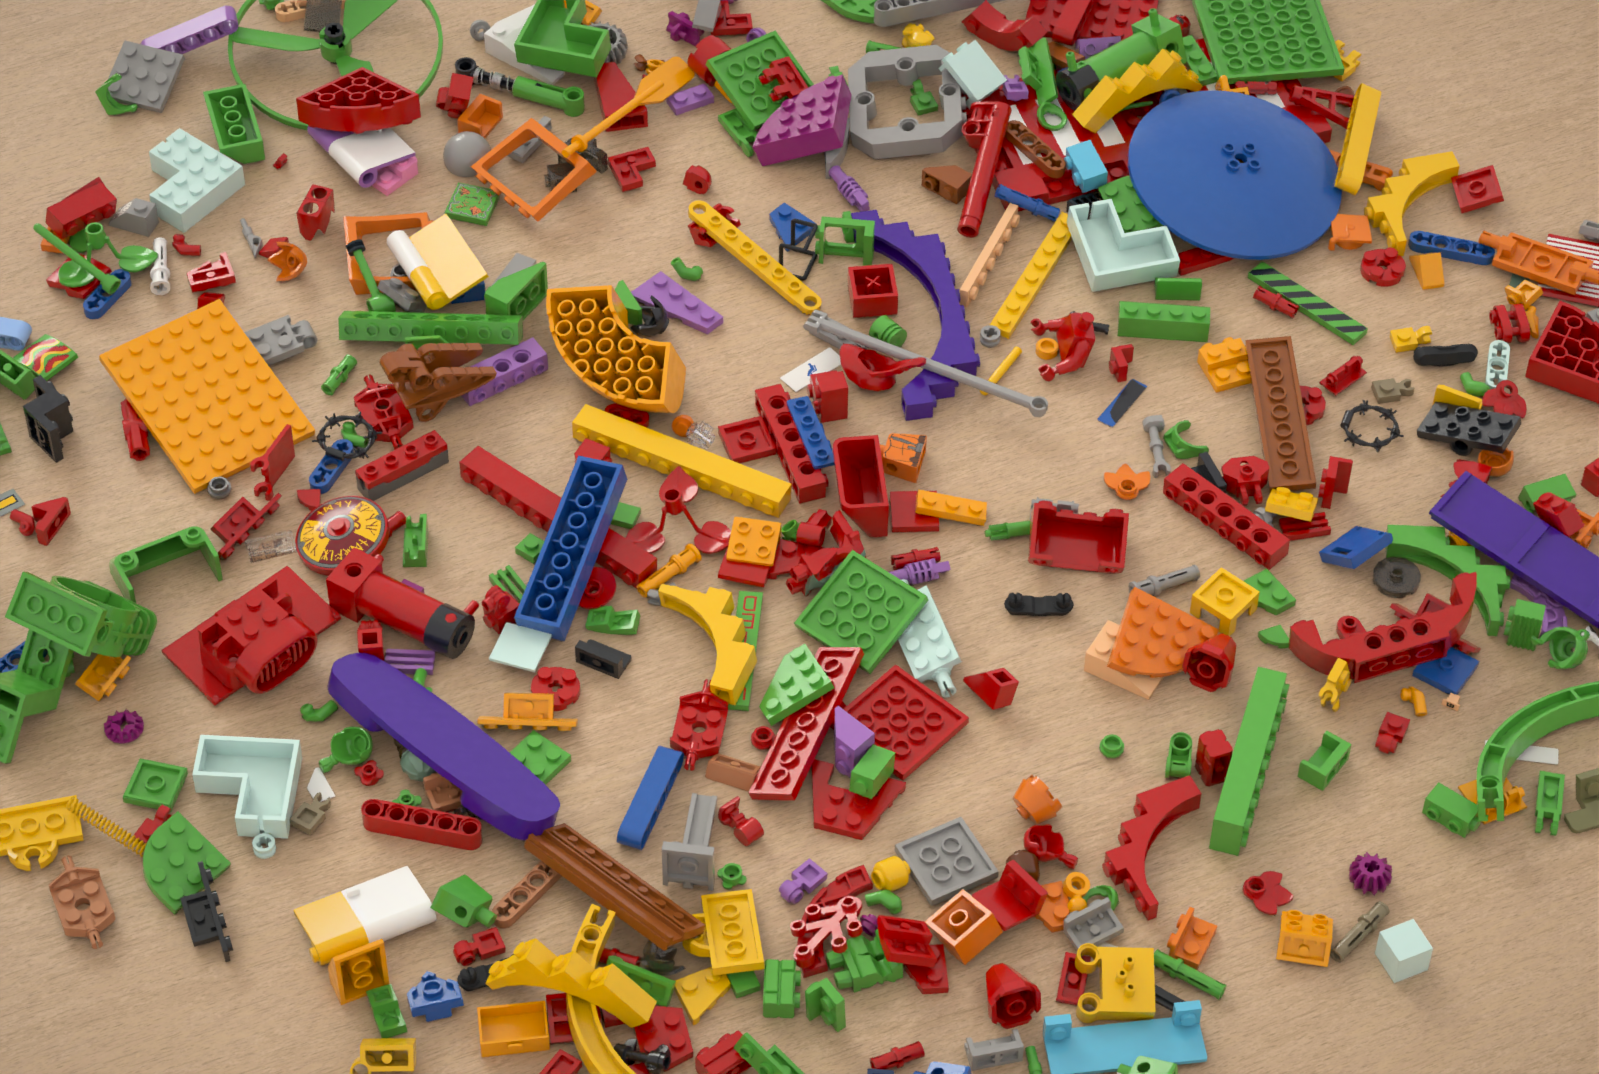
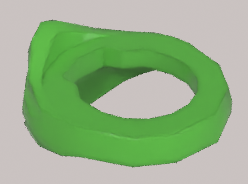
M1043 102L1038 107L1037 118L1042 127L1051 131H1058L1064 128L1067 116L1060 107L1050 102ZM1047 113L1055 114L1061 118V123L1055 126L1050 125L1043 116Z
M1107 885L1093 887L1083 897L1086 902L1095 895L1108 897L1113 911L1119 904L1116 890Z

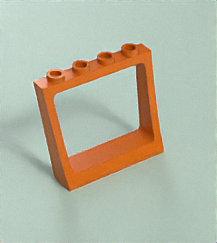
M530 118L471 166L477 173L475 177L484 185L489 182L491 184L489 188L498 196L501 193L504 194V200L510 206L518 205L520 207L518 211L528 219L531 216L536 221H540L567 195L597 172L577 152L565 158L562 155V150L568 145L533 118ZM532 138H538L575 168L536 206L531 207L487 171Z
M427 212L387 216L343 217L346 245L354 240H362V236L366 234L422 227L423 229L433 222V220H430ZM347 251L349 281L355 294H371L355 256H349ZM373 276L377 287L380 280L397 278L417 291L408 277Z

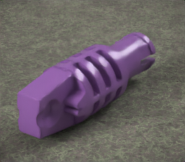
M833 166L828 173L837 183V189L851 206L855 205L861 212L870 210L869 201L866 199L868 195L861 186L858 185L853 177L847 176L840 166Z
M935 558L906 564L903 569L894 570L889 573L900 580H907L910 585L937 580L939 579L938 573L947 572L951 569L949 561L936 563Z

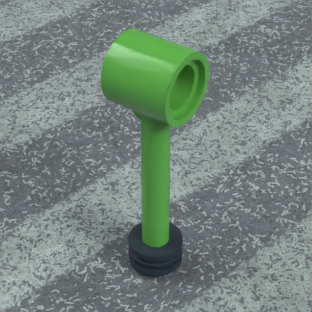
M358 239L346 245L349 256H355L372 295L371 298L366 299L368 311L396 312L393 299L385 293H380L377 288V284L363 255L366 249L363 241Z

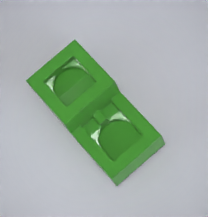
M603 606L589 609L585 627L587 630L606 634H637L641 615L638 610L615 612L612 606Z
M388 984L366 991L381 1038H389L406 1033V1023L392 985Z

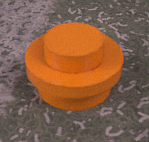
M688 415L677 416L672 422V430L681 437L690 436L695 429L694 421Z

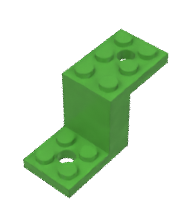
M30 629L17 670L0 673V762L5 764L12 761L24 717L57 708L73 654V650ZM45 649L50 653V660L48 662L43 657Z

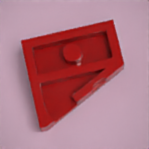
M226 252L219 254L220 259L212 264L210 261H207L200 267L186 273L192 293L236 283L235 275Z

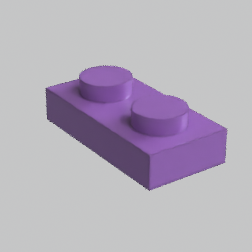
M704 83L672 94L666 99V103L677 116L714 103V95Z

